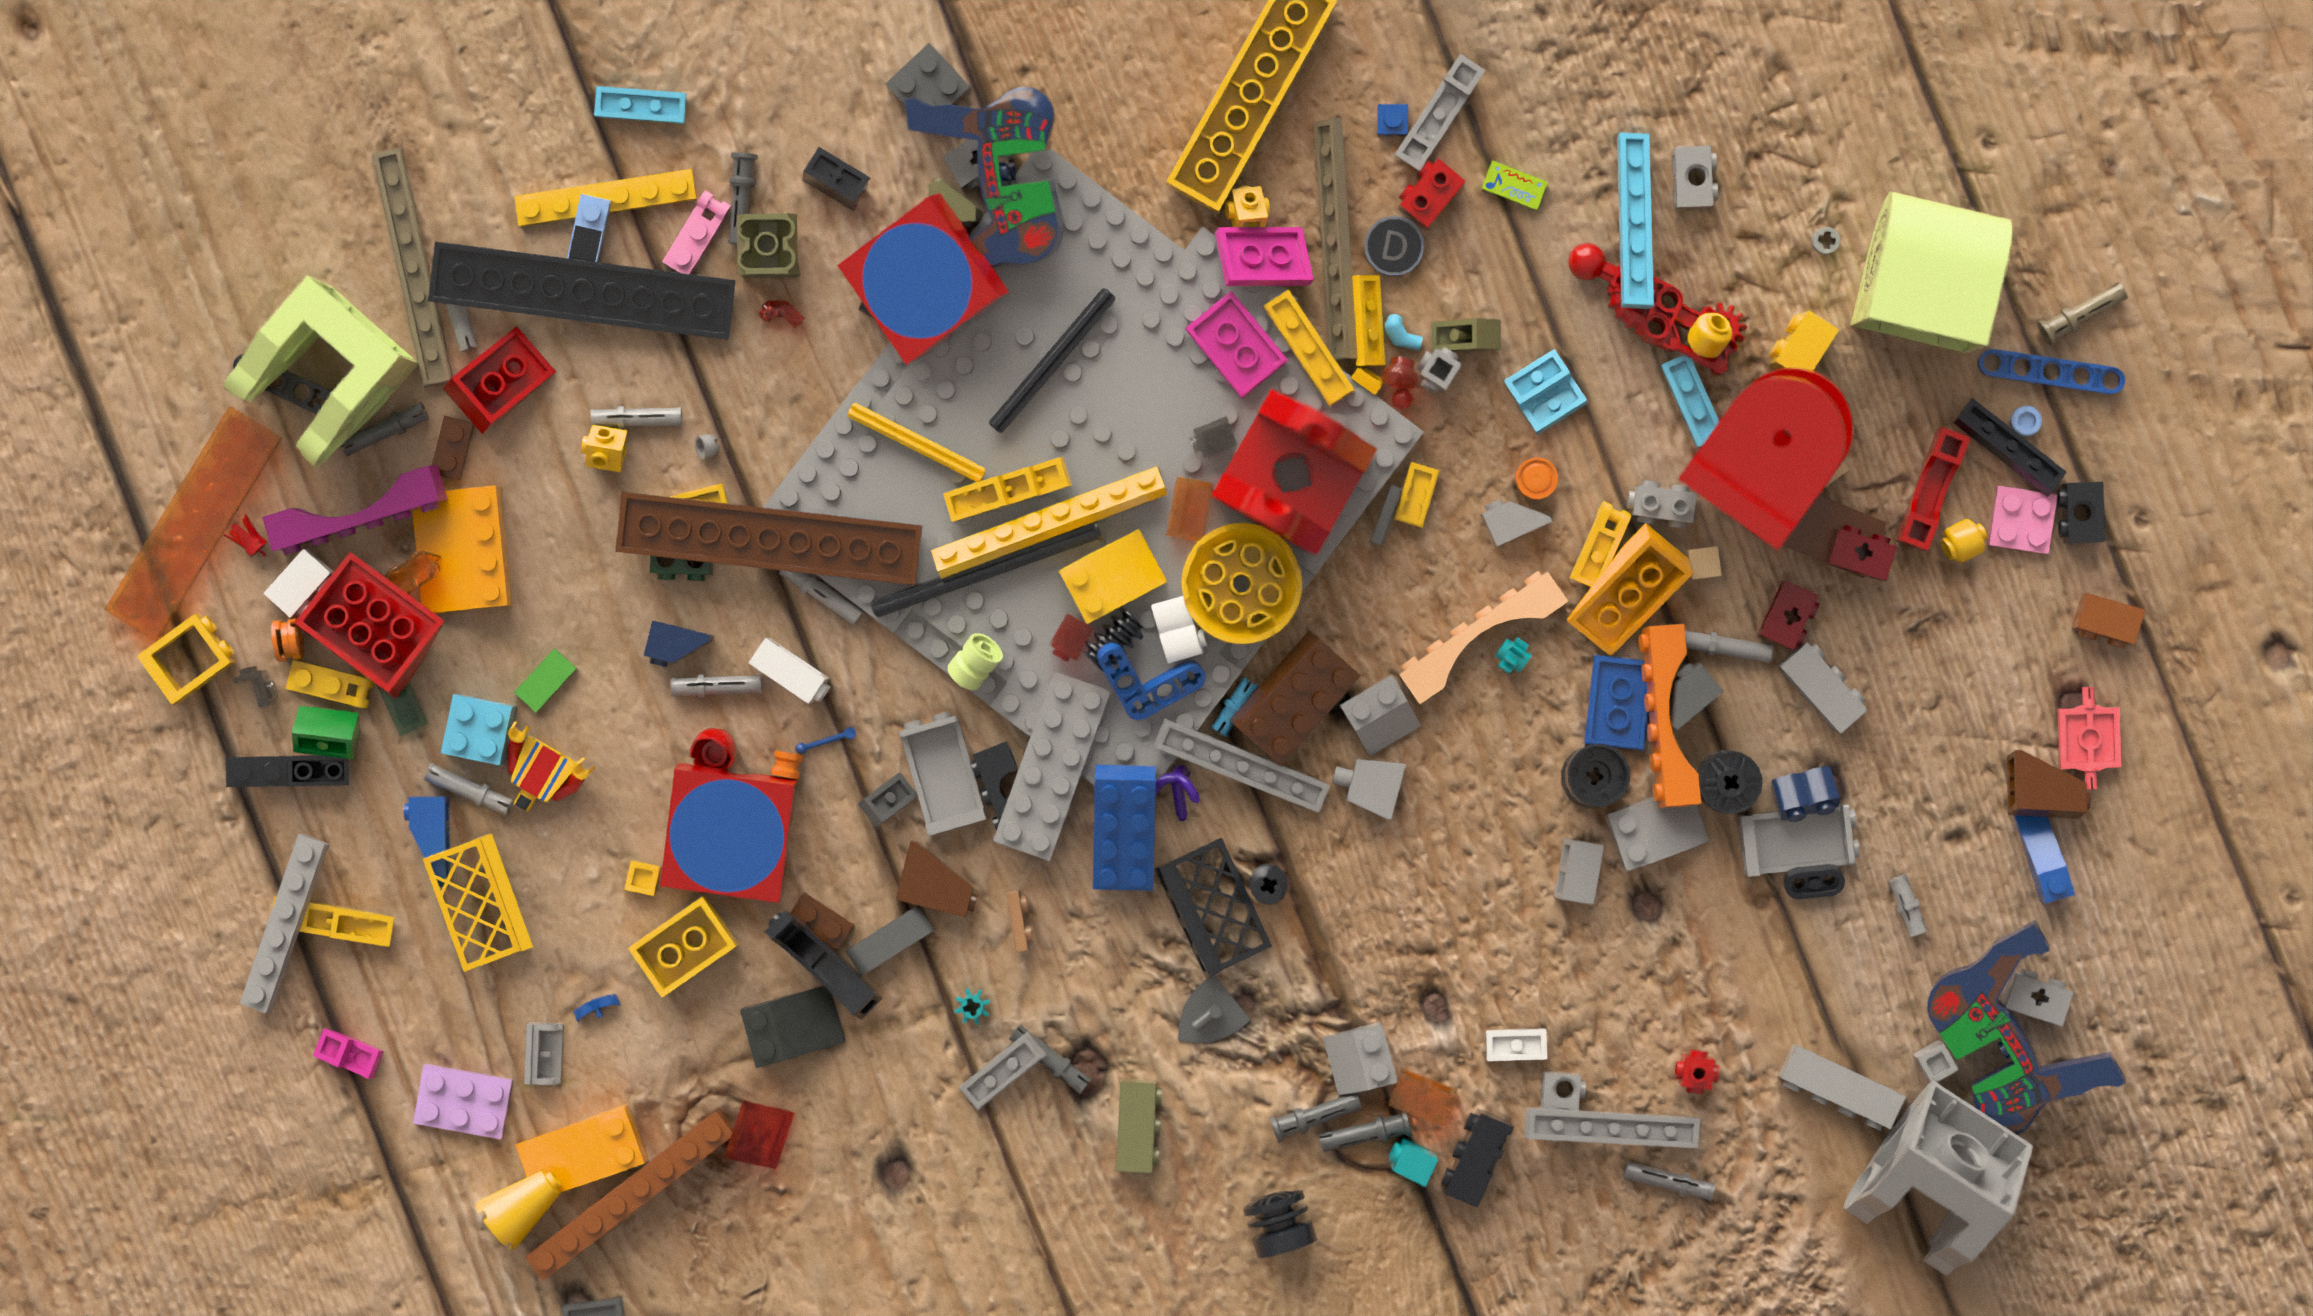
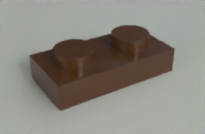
M444 415L432 465H438L442 477L461 481L474 429L472 422Z
M803 892L790 912L803 919L824 942L837 950L854 926L852 922L806 892Z

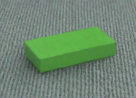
M554 648L514 693L537 713L577 670V667Z

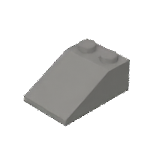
M1651 797L1604 813L1623 870L1625 871L1657 862L1709 842L1697 805L1658 809V802H1655L1654 798Z

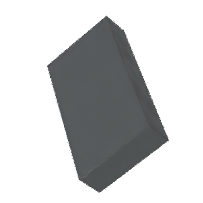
M1393 485L1389 487L1370 543L1379 546L1383 544L1402 492L1401 488Z
M622 1296L562 1305L563 1316H625Z

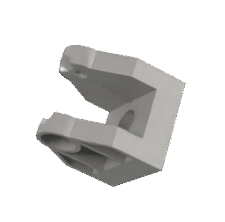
M1931 1080L1892 1126L1871 1161L1851 1188L1843 1209L1868 1224L1876 1216L1893 1209L1912 1186L1950 1210L1929 1240L1932 1248L1923 1260L1946 1276L1955 1268L1973 1261L2014 1215L2033 1145Z

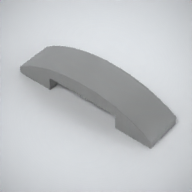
M1460 54L1394 155L1420 171L1485 70Z

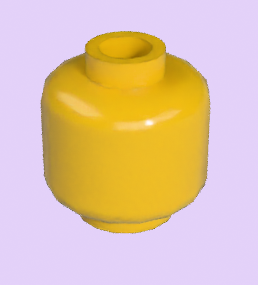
M1705 313L1698 317L1687 335L1688 343L1697 355L1715 358L1723 352L1732 338L1730 323L1721 314Z
M1966 518L1946 528L1943 531V539L1940 540V543L1949 560L1964 563L1984 552V540L1988 539V536L1980 523L1975 524L1972 520Z

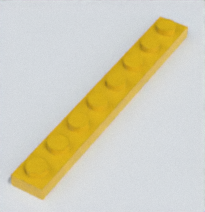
M1156 466L933 549L931 552L937 571L942 579L1168 494Z

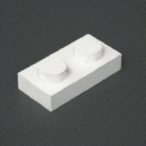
M1546 1028L1486 1030L1487 1061L1547 1059Z

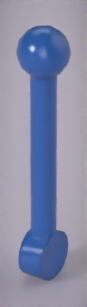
M848 727L844 732L807 744L798 743L795 749L798 754H804L808 749L843 738L853 739L856 736V731L854 728Z

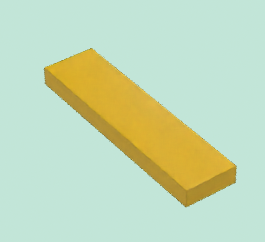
M1289 290L1263 306L1329 407L1355 391Z

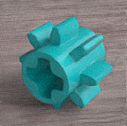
M1518 637L1513 642L1506 638L1494 656L1500 660L1497 667L1508 674L1512 670L1520 673L1532 656L1526 651L1529 644Z
M966 988L967 996L965 998L956 996L955 999L961 1003V1007L956 1008L954 1013L962 1012L964 1015L962 1023H966L968 1018H974L975 1024L978 1025V1016L980 1014L989 1016L990 1013L984 1010V1005L989 1004L991 1000H983L980 997L982 989L977 994H971V990ZM972 998L974 1003H980L981 1006L977 1008L976 1014H973L971 1010L965 1009L964 1006L968 1004V999Z

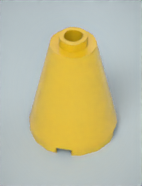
M542 1170L480 1199L476 1203L478 1213L482 1210L485 1211L488 1217L483 1221L494 1236L504 1246L510 1242L509 1249L513 1250L519 1246L561 1194L559 1187L562 1184L553 1172L550 1171L547 1174Z

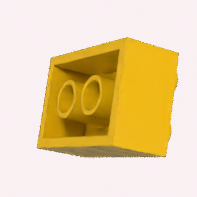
M705 895L634 943L628 950L662 998L731 951L739 943Z

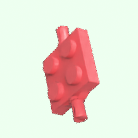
M2082 687L2083 705L2069 709H2057L2059 769L2084 771L2087 789H2097V771L2105 768L2121 767L2120 707L2104 708L2095 705V687Z

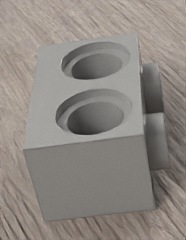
M1543 1071L1540 1108L1579 1110V1099H1585L1586 1082L1581 1081L1579 1073ZM1561 1081H1568L1572 1085V1090L1567 1096H1559L1556 1093V1086Z

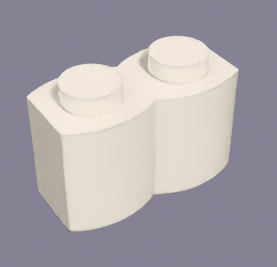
M1183 596L1152 605L1154 618L1168 663L1205 653L1204 647L1208 646L1206 633L1203 629L1199 630L1198 625L1190 616Z

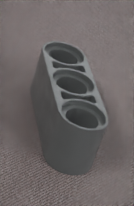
M917 905L847 949L846 953L860 975L863 976L935 929L921 907Z

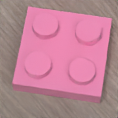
M1996 486L1987 545L2049 554L2058 495L2051 494L2047 497L2042 492Z

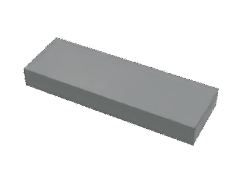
M1026 1032L964 1082L959 1089L973 1106L979 1110L1047 1054L1032 1036Z

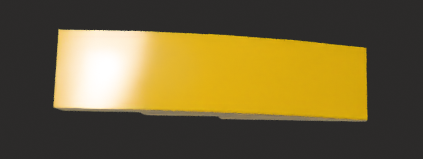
M1058 457L943 493L951 522H955L1072 486L1064 457Z
M274 896L273 906L277 896ZM310 901L299 932L389 947L394 917Z

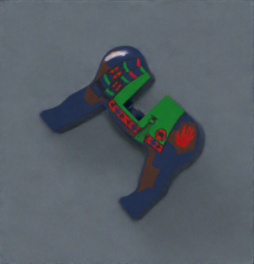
M1019 87L1008 91L989 106L982 109L950 104L934 106L920 99H905L908 130L978 141L980 186L992 222L970 240L975 248L986 257L990 265L994 267L1008 262L1016 264L1036 263L1051 256L1060 246L1064 233L1055 181L1048 180L1012 185L1011 181L1016 180V168L1014 162L1009 163L1008 157H1005L1051 150L1053 141H1050L1055 122V111L1049 98L1037 89Z
M2036 920L1995 941L1975 962L1953 969L1942 975L1933 985L1927 1003L1928 1015L1932 1024L1956 1060L1999 1038L2000 1042L1998 1045L2006 1059L2011 1057L2013 1061L1973 1081L1972 1089L1975 1108L2016 1135L2030 1127L2044 1104L2049 1101L2081 1095L2096 1087H2119L2126 1083V1077L2111 1051L2040 1066L2035 1051L2023 1028L2009 1009L1998 999L2023 958L2033 954L2042 955L2050 951V944Z

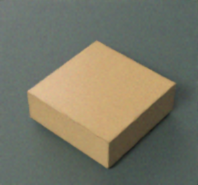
M1718 546L1687 550L1694 573L1691 576V580L1722 576Z

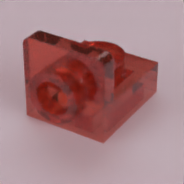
M1066 613L1049 643L1050 646L1055 648L1052 654L1066 662L1069 661L1070 657L1077 661L1080 651L1094 628Z

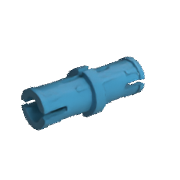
M1244 676L1241 678L1242 680L1231 698H1226L1224 701L1226 706L1211 726L1214 730L1219 731L1225 721L1226 724L1220 734L1228 737L1229 732L1234 726L1230 719L1259 687L1253 682L1245 692L1244 690L1250 680Z

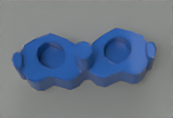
M610 994L586 1002L575 1009L573 1013L579 1023L583 1016L595 1010L597 1018L603 1016L601 1007L621 1005L617 995Z

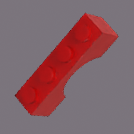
M1944 427L1936 429L1895 538L1896 542L1920 551L1929 550L1939 524V515L1945 495L1956 471L1961 465L1971 437Z

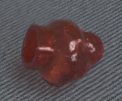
M1404 357L1391 358L1390 365L1383 370L1381 379L1387 386L1398 389L1392 395V403L1396 408L1403 410L1408 408L1412 401H1414V397L1409 391L1417 386L1418 375L1414 371L1415 362Z

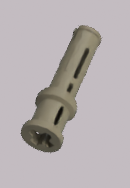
M2117 282L2115 285L2074 308H2062L2059 311L2060 314L2047 321H2039L2037 323L2039 331L2047 344L2051 346L2056 343V339L2069 332H2077L2080 324L2101 314L2123 300H2127V293L2124 287Z

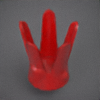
M247 514L244 515L243 524L249 534L239 525L233 524L232 530L229 533L234 538L227 534L223 535L241 546L250 558L258 552L266 557V554L261 549L268 541L258 534Z

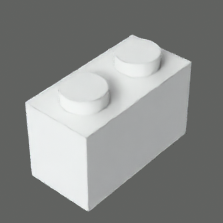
M303 549L263 594L290 618H296L302 614L334 571L312 551Z

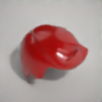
M707 728L701 731L694 739L690 748V757L694 758V765L721 768L723 770L732 767L737 753L734 738L725 730L718 728Z

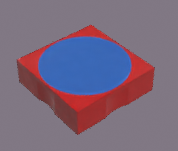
M941 193L925 198L837 265L906 365L922 358L949 338L961 324L977 317L1009 293L986 257L972 244L965 227Z
M678 763L674 769L660 886L779 903L784 891L788 860L787 841L789 828L793 821L798 779L757 773L736 774L721 768Z

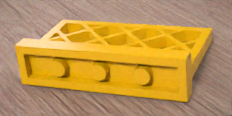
M492 834L483 835L472 841L422 859L463 972L533 947ZM476 846L480 858L475 869L460 863L459 860L464 850ZM458 853V855H457V857H456L455 860H453V859L447 857V856H450V855H453V854ZM443 858L453 863L446 880L434 874L431 862ZM481 863L483 865L485 874L478 871ZM457 865L473 872L466 888L450 882ZM476 874L487 878L490 884L485 897L469 890ZM437 880L444 882L441 890ZM448 885L464 891L456 908L444 901L443 894ZM491 892L493 893L496 902L489 900ZM467 893L483 900L476 916L460 910ZM487 902L497 906L500 915L495 925L480 919ZM447 908L454 910L451 918ZM458 913L474 919L467 936L455 931L453 926ZM502 920L506 930L499 928ZM477 922L493 928L486 945L470 938ZM497 930L508 935L512 947L502 951L490 947ZM457 936L465 939L462 946ZM468 941L484 947L480 958L470 963H467L463 953ZM488 950L495 952L485 957Z

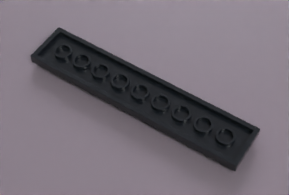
M435 241L428 301L729 340L736 280Z

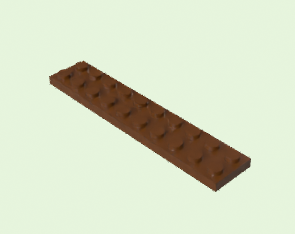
M622 492L615 552L916 585L923 526Z

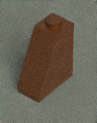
M2015 750L2007 756L2008 815L2078 819L2087 813L2091 804V796L2087 792L2086 782L2023 750Z
M911 840L896 900L966 917L968 911L974 912L978 897L977 894H973L974 886L918 841Z

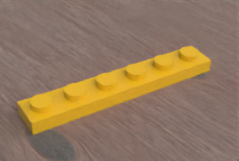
M692 169L514 196L519 227L575 219L581 194L612 200L609 213L697 200Z

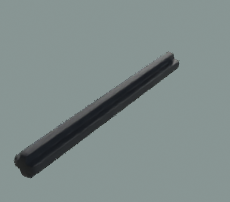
M1102 288L996 412L989 421L992 428L999 433H1003L1103 316L1116 300V297L1109 290Z

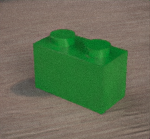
M299 706L291 732L293 752L353 759L360 735L359 713Z

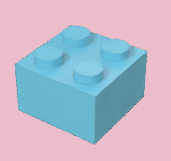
M453 694L441 753L499 766L505 765L510 740L508 731L514 723L517 706Z

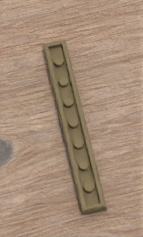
M1332 118L1314 122L1328 346L1334 359L1342 361L1357 358L1343 127L1342 118Z
M399 147L372 153L423 388L446 384L453 377L437 302L428 301L431 274L403 148Z

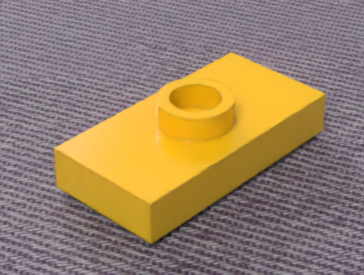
M1410 462L1393 520L1423 528L1440 470Z

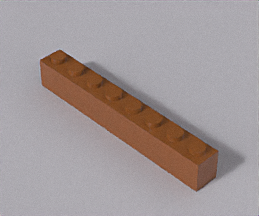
M718 1108L531 1251L525 1259L541 1280L544 1281L730 1139L737 1130L722 1110Z

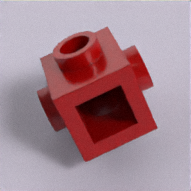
M1690 1050V1054H1681V1061H1676L1675 1079H1679V1085L1686 1087V1092L1704 1094V1089L1712 1090L1713 1083L1718 1082L1719 1065H1715V1059L1709 1057L1707 1051ZM1696 1068L1703 1069L1702 1078H1694L1693 1072Z

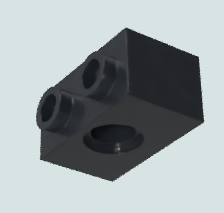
M2103 482L2061 484L2062 489L2057 492V504L2059 508H2062L2063 520L2058 522V534L2060 538H2063V544L2105 542ZM2079 504L2087 510V516L2082 522L2074 517V509Z

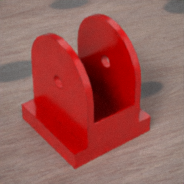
M1788 367L1768 372L1751 383L1733 401L1699 451L1678 477V480L1779 550L1841 466L1850 450L1854 434V423L1849 403L1841 390L1832 381L1815 371Z

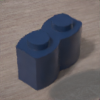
M1830 766L1784 775L1773 779L1771 782V791L1781 821L1798 822L1803 820L1806 815L1815 813L1821 816L1828 815L1834 812L1835 808L1839 807L1840 797Z

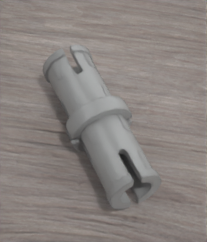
M1907 874L1890 879L1888 882L1898 904L1896 909L1903 916L1909 936L1913 937L1928 931L1918 907L1920 905L1919 899L1914 897Z

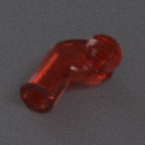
M768 300L762 304V308L759 310V316L763 321L770 322L774 318L783 317L795 329L805 320V317L786 300Z

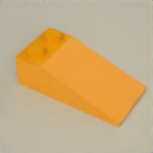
M1645 523L1624 544L1568 616L1567 622L1609 656H1612L1694 574L1689 558Z
M629 1104L515 1144L526 1176L529 1177L542 1170L547 1174L551 1171L562 1184L559 1187L560 1192L642 1165L649 1160Z

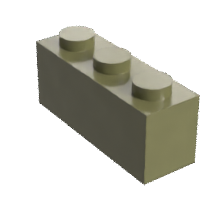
M1120 1079L1116 1172L1152 1173V1167L1159 1166V1148H1153L1154 1136H1160L1161 1118H1155V1106H1161L1162 1088H1156V1080Z

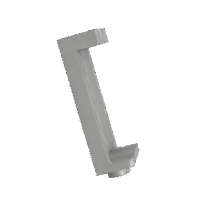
M949 711L932 716L934 722L922 725L921 719L903 724L905 730L899 732L925 819L928 836L987 819L978 784L970 764L971 760L958 715L951 717Z
M1839 804V807L1835 808V811L1828 815L1808 814L1803 820L1798 822L1781 821L1778 811L1738 816L1744 875L1747 877L1789 871L1796 867L1824 864L1836 866L1855 865V858L1859 857L1857 839L1853 840L1852 828L1856 827L1854 810H1849L1848 804Z

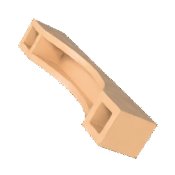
M1539 571L1533 573L1524 580L1526 586L1516 592L1512 588L1500 596L1499 599L1502 603L1493 609L1489 605L1475 614L1477 620L1467 626L1463 622L1451 630L1450 634L1453 637L1442 643L1439 639L1425 649L1428 654L1423 658L1417 660L1414 656L1402 664L1400 667L1403 671L1398 675L1417 703H1423L1445 687L1448 674L1456 658L1466 645L1480 633L1496 624L1512 619H1544L1567 603L1568 600L1550 574L1545 572L1541 575Z

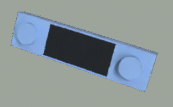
M585 194L580 195L567 258L599 262L612 200Z

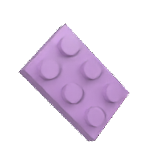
M424 1064L413 1124L503 1139L514 1079Z

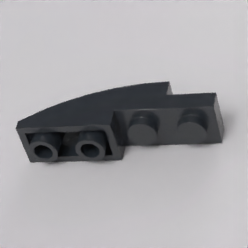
M321 755L226 757V787L349 785V759Z

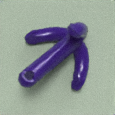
M1182 764L1175 767L1173 773H1166L1156 780L1155 792L1156 797L1165 785H1172L1175 812L1179 821L1187 819L1185 791L1193 803H1199L1200 801L1199 793L1187 778L1191 772Z

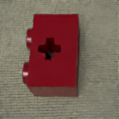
M1845 525L1843 530L1835 529L1825 564L1876 580L1887 581L1897 546L1890 544L1891 539L1878 534H1873L1872 538L1861 535V529ZM1864 544V550L1869 552L1867 557H1862L1859 560V554L1854 551L1855 548L1862 547Z
M1783 580L1757 635L1789 650H1794L1795 646L1800 647L1807 634V630L1803 628L1808 618L1813 619L1819 608L1820 603L1816 602L1819 595L1787 580ZM1795 609L1793 615L1797 617V620L1786 624L1787 617L1783 616L1784 612Z

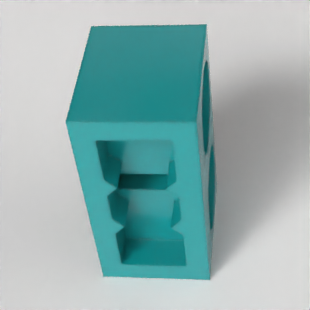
M1402 1138L1400 1144L1394 1143L1388 1156L1389 1162H1391L1390 1166L1394 1172L1425 1187L1439 1160L1435 1152L1405 1138Z

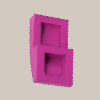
M324 1028L313 1056L336 1067L348 1069L367 1079H374L384 1051L352 1037Z

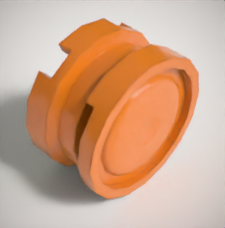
M1534 457L1524 461L1515 473L1517 490L1528 499L1539 500L1549 496L1554 492L1558 484L1556 468L1550 461L1544 458Z
M291 618L288 622L284 623L282 620L272 621V645L278 662L287 661L290 657H293L294 660L304 658L303 631L295 624L298 618Z

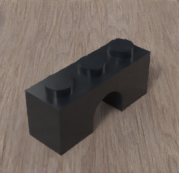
M1008 741L973 754L975 760L970 762L976 779L982 777L986 787L981 792L987 807L993 805L996 816L992 818L996 831L1008 800L1001 791V780L1007 773L1018 769Z

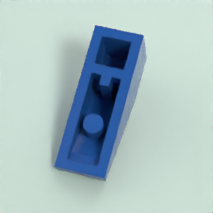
M449 796L409 797V803L404 804V820L409 821V829L424 858L450 849ZM442 858L431 862L434 874L446 880L450 872V861ZM437 880L439 887H443L444 882Z
M2014 815L2039 901L2049 903L2075 895L2066 863L2048 818Z

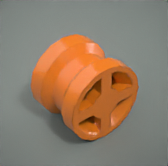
M775 750L774 757L776 762L775 766L771 768L770 774L800 779L801 773L798 769L799 764L803 762L804 755Z

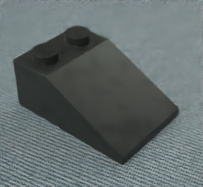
M825 986L743 1007L740 1010L756 1068L846 1042L833 994Z

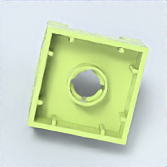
M307 275L258 331L239 363L225 380L223 387L231 395L252 402L275 379L301 358L319 336H322L355 367L330 394L309 428L296 444V447L306 461L316 468L330 458L341 445L379 411L415 370L418 362L331 285Z

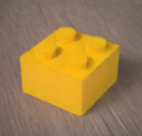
M1809 310L1802 314L1794 315L1784 330L1788 332L1785 340L1777 341L1768 355L1772 358L1769 366L1775 370L1797 367L1813 371L1839 329Z

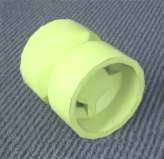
M979 633L972 634L963 645V650L959 651L948 664V672L951 678L961 687L968 690H977L987 679L989 673L1003 659V653L997 643L990 637Z

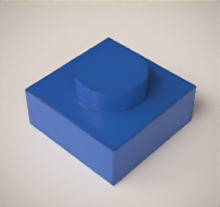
M1378 104L1377 135L1407 136L1408 104Z

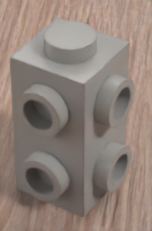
M1445 347L1441 351L1436 348L1432 354L1427 351L1416 369L1421 371L1417 377L1422 380L1420 386L1433 394H1436L1438 391L1444 393L1462 365L1457 361L1459 356Z
M1643 480L1642 486L1636 485L1634 486V491L1628 492L1626 508L1631 509V516H1636L1638 523L1655 525V519L1667 521V527L1685 529V524L1693 523L1697 493H1690L1688 486L1672 485V490L1660 488L1661 483Z

